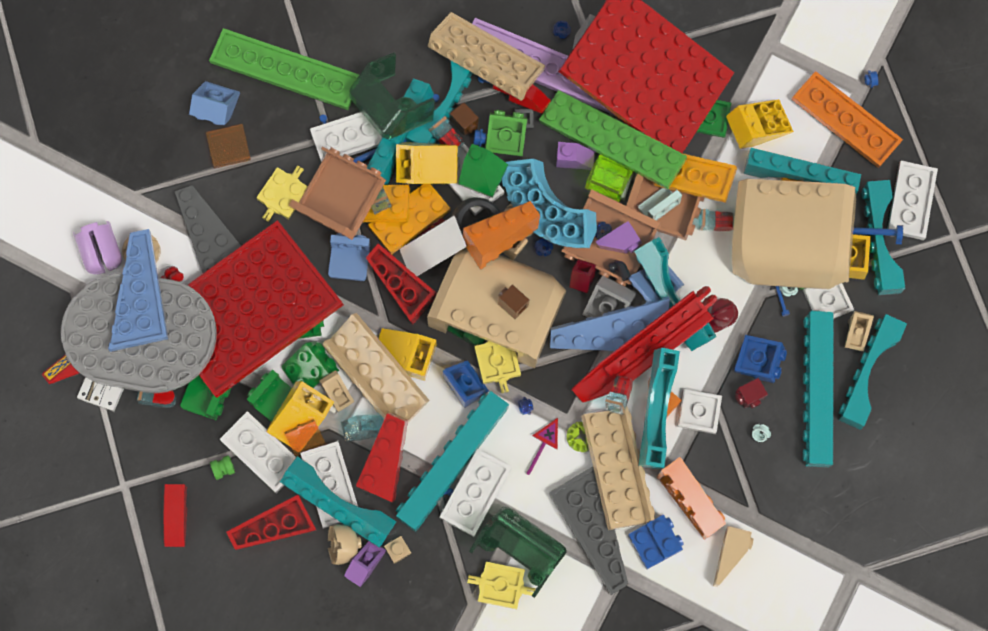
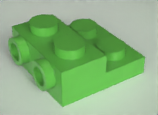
M494 110V113H490L486 149L492 153L523 156L527 117H524V113L513 112V115H505V111Z

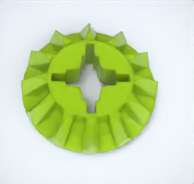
M576 422L567 431V442L573 450L587 452L589 451L587 439L585 438L586 441L584 443L582 439L577 438L580 430L585 434L583 422Z

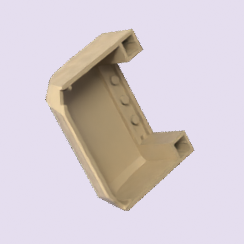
M761 179L739 181L732 241L733 274L738 275L753 285L829 290L838 284L849 282L856 208L855 187L838 183Z
M464 248L457 252L451 261L427 316L428 327L446 333L450 325L518 352V362L535 369L566 290L552 275L499 255L494 261L488 262L486 267L480 270L467 248ZM512 284L530 299L529 306L516 319L498 305L499 293L505 287L508 289Z

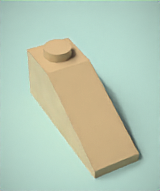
M730 526L726 528L713 583L714 587H718L748 552V549H752L754 538H751L752 532Z

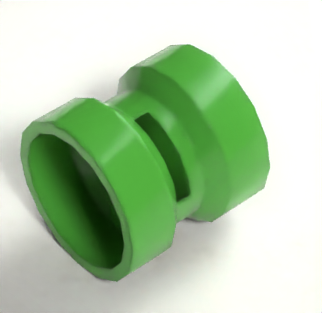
M229 455L224 456L220 461L213 460L210 462L216 480L223 478L227 474H235V469Z

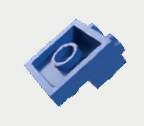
M745 335L735 372L753 376L755 379L759 378L761 381L774 383L775 379L780 378L781 368L779 366L781 361H785L787 350H784L785 347L781 342Z
M664 515L628 534L647 570L683 550L681 547L684 545L683 540L679 534L675 536L672 530L674 528L673 522L669 517L665 518Z

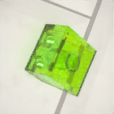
M599 155L586 180L585 188L592 189L620 203L633 171L603 155Z

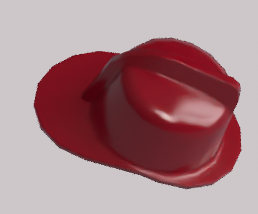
M717 299L707 309L714 318L709 322L714 333L731 326L738 318L737 306L729 299Z

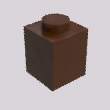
M464 102L450 113V121L464 136L468 133H473L478 128L479 118Z
M513 284L508 289L505 287L498 295V305L514 319L529 306L530 299Z

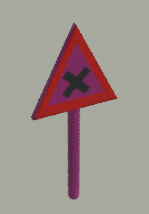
M558 418L532 435L542 441V444L527 471V475L531 474L546 444L558 450Z

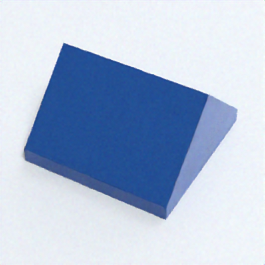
M468 360L443 370L444 380L464 408L477 401L483 394L489 392Z

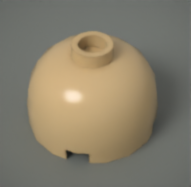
M338 524L329 527L328 541H331V548L328 549L332 564L342 565L349 563L357 555L358 549H361V538L357 537L356 532L347 525Z

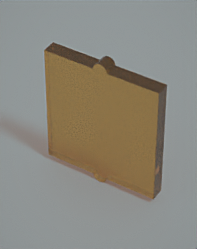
M314 419L298 424L297 427L284 432L295 456L299 458L302 452L326 445Z

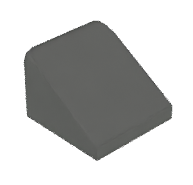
M515 107L514 112L524 113V117H527L526 128H533V110L526 107Z

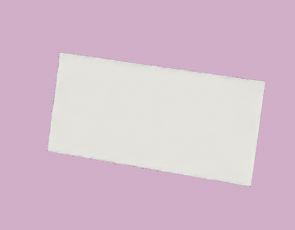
M453 216L400 248V252L406 267L418 276L467 246L456 218Z

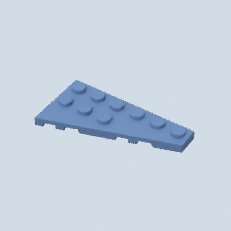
M149 229L132 232L129 235L126 251L127 258L125 267H123L122 284H120L115 310L116 317L112 326L111 343H109L108 348L110 352L168 339L152 236Z
M668 296L662 298L663 300L649 301L644 305L630 306L604 313L602 316L595 318L589 317L576 323L570 322L551 327L550 348L615 351L669 309L670 298Z

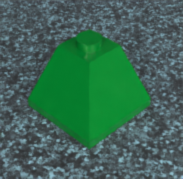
M471 144L463 162L458 184L493 198L508 168V164L491 151Z

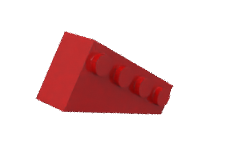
M377 244L366 259L408 319L414 324L435 300L437 293L380 244Z
M391 412L386 414L356 484L357 487L390 502L396 500V490L408 426L407 419Z
M296 495L226 533L234 549L239 550L317 530L299 495Z

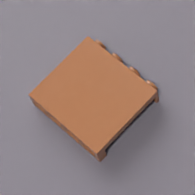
M322 147L321 149L327 153L300 202L292 199L289 206L353 240L386 180L380 176L381 172L371 167L369 170L367 169L368 166L361 161L355 163L352 157L346 154L341 156L340 152L332 147L329 150Z
M637 174L626 206L640 212L638 206L662 188L654 186L653 181ZM680 192L682 194L680 204L657 220L661 223L657 231L686 241L688 235H693L696 225L692 223L694 218L698 219L701 208L698 205L700 201H704V197Z
M591 189L583 209L596 212L597 232L590 248L564 247L562 249V252L565 253L564 257L572 261L580 259L596 264V268L599 269L598 274L607 278L611 275L617 278L615 282L626 286V284L631 285L630 279L623 281L618 271L612 273L608 264L614 262L613 260L622 261L626 264L630 275L635 274L641 265L636 259L635 252L625 254L601 249L596 241L629 221L640 238L642 244L639 246L642 247L654 239L661 223Z

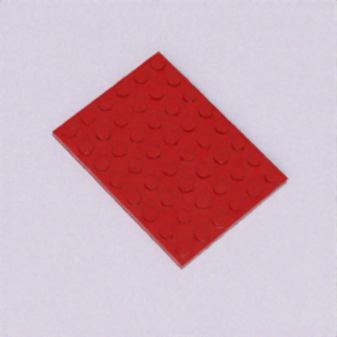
M606 0L558 71L630 127L680 153L684 152L734 74L731 69L642 0Z
M278 220L188 284L208 303L214 315L217 329L214 352L210 361L199 375L214 396L218 398L344 306L343 302Z

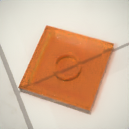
M243 124L206 132L214 169L251 160Z

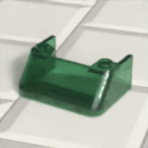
M395 52L368 63L350 87L349 93L350 99L376 131L385 139H392L433 121L434 98L416 104L408 97L395 100L380 82L395 75Z
M505 506L501 507L486 524L469 550L470 553H473L479 545L485 551H495L499 548L530 570L528 573L530 582L538 586L532 594L534 598L567 553L566 548L560 542L513 509Z

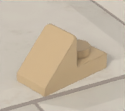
M854 311L848 321L849 330L844 343L846 348L864 351L874 315Z
M336 370L319 380L328 398L334 401L333 405L338 412L354 403L352 396Z

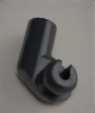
M613 260L614 262L608 264L612 273L618 271L623 281L629 280L631 275L624 262Z

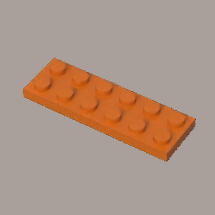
M816 71L791 99L877 168L885 162L903 140Z

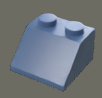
M205 81L192 94L189 115L195 116L200 120L212 121L216 125H225L231 119L240 92Z

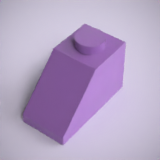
M558 142L556 167L593 170L595 151L577 143Z
M629 221L596 241L601 249L625 254L628 252L633 253L642 244Z
M368 541L354 557L344 577L361 587L369 578L386 550Z

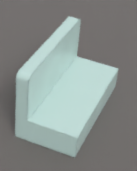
M662 188L638 206V210L657 221L680 204L682 194L678 190L672 193L670 189Z

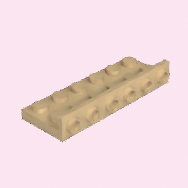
M452 12L430 35L428 43L430 49L519 100L525 98L527 90L545 69L544 64Z
M357 313L352 314L330 339L322 343L326 351L337 361L339 367L346 372L350 380L356 384L363 396L370 401L376 412L384 419L386 414L391 412L407 419L409 423L430 401Z
M623 406L625 413L621 407L616 410L589 413L581 416L608 530L647 524L655 519V511L650 501V490L645 481V470L642 466H638L640 451L637 448L636 433L632 428V417L627 406Z

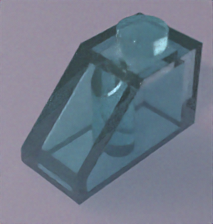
M356 415L341 422L345 441H360L377 437L384 418L381 415Z

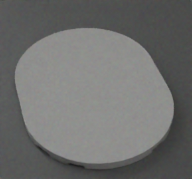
M114 273L98 280L95 279L84 286V289L77 296L73 297L65 311L61 325L63 348L73 367L84 377L98 384L146 393L172 391L195 379L206 367L214 352L217 329L212 310L199 293L181 282L158 278L168 339L111 352L108 348L109 343H111L112 326L115 322V310L123 274Z

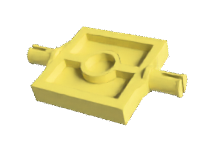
M297 166L294 172L289 174L277 167L257 196V200L268 208L264 216H262L264 220L266 219L269 222L274 213L280 214L289 220L295 209L289 206L291 200L300 202L308 187L298 179L304 171L303 168Z
M490 341L475 346L483 384L496 382L500 385L501 393L509 392L507 380L521 376L516 352Z
M490 562L485 563L484 572L481 577L469 575L467 582L479 585L478 602L516 610L522 594L534 596L536 589L524 586L523 577L525 569Z

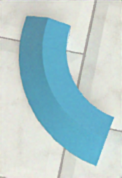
M536 159L506 162L508 168L502 178V183L508 195L507 199L511 202L513 208L529 201L532 202L540 214L538 229L534 233L554 244L565 247L590 248L597 232L596 212L587 209H572L563 204L554 195L547 183L543 162Z

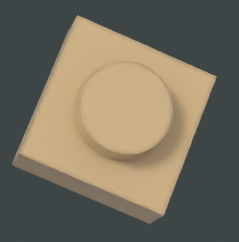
M402 536L384 546L394 564L411 554Z

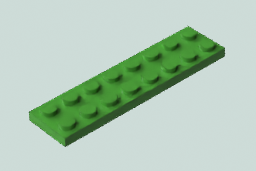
M224 28L209 60L211 64L349 110L361 80V75Z
M559 90L539 119L541 124L666 189H669L687 160L686 155Z

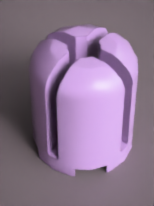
M106 221V225H98L95 222L83 226L78 234L73 232L85 269L91 274L100 275L106 273L94 238H96L103 261L109 271L116 269L122 262V256L109 221Z

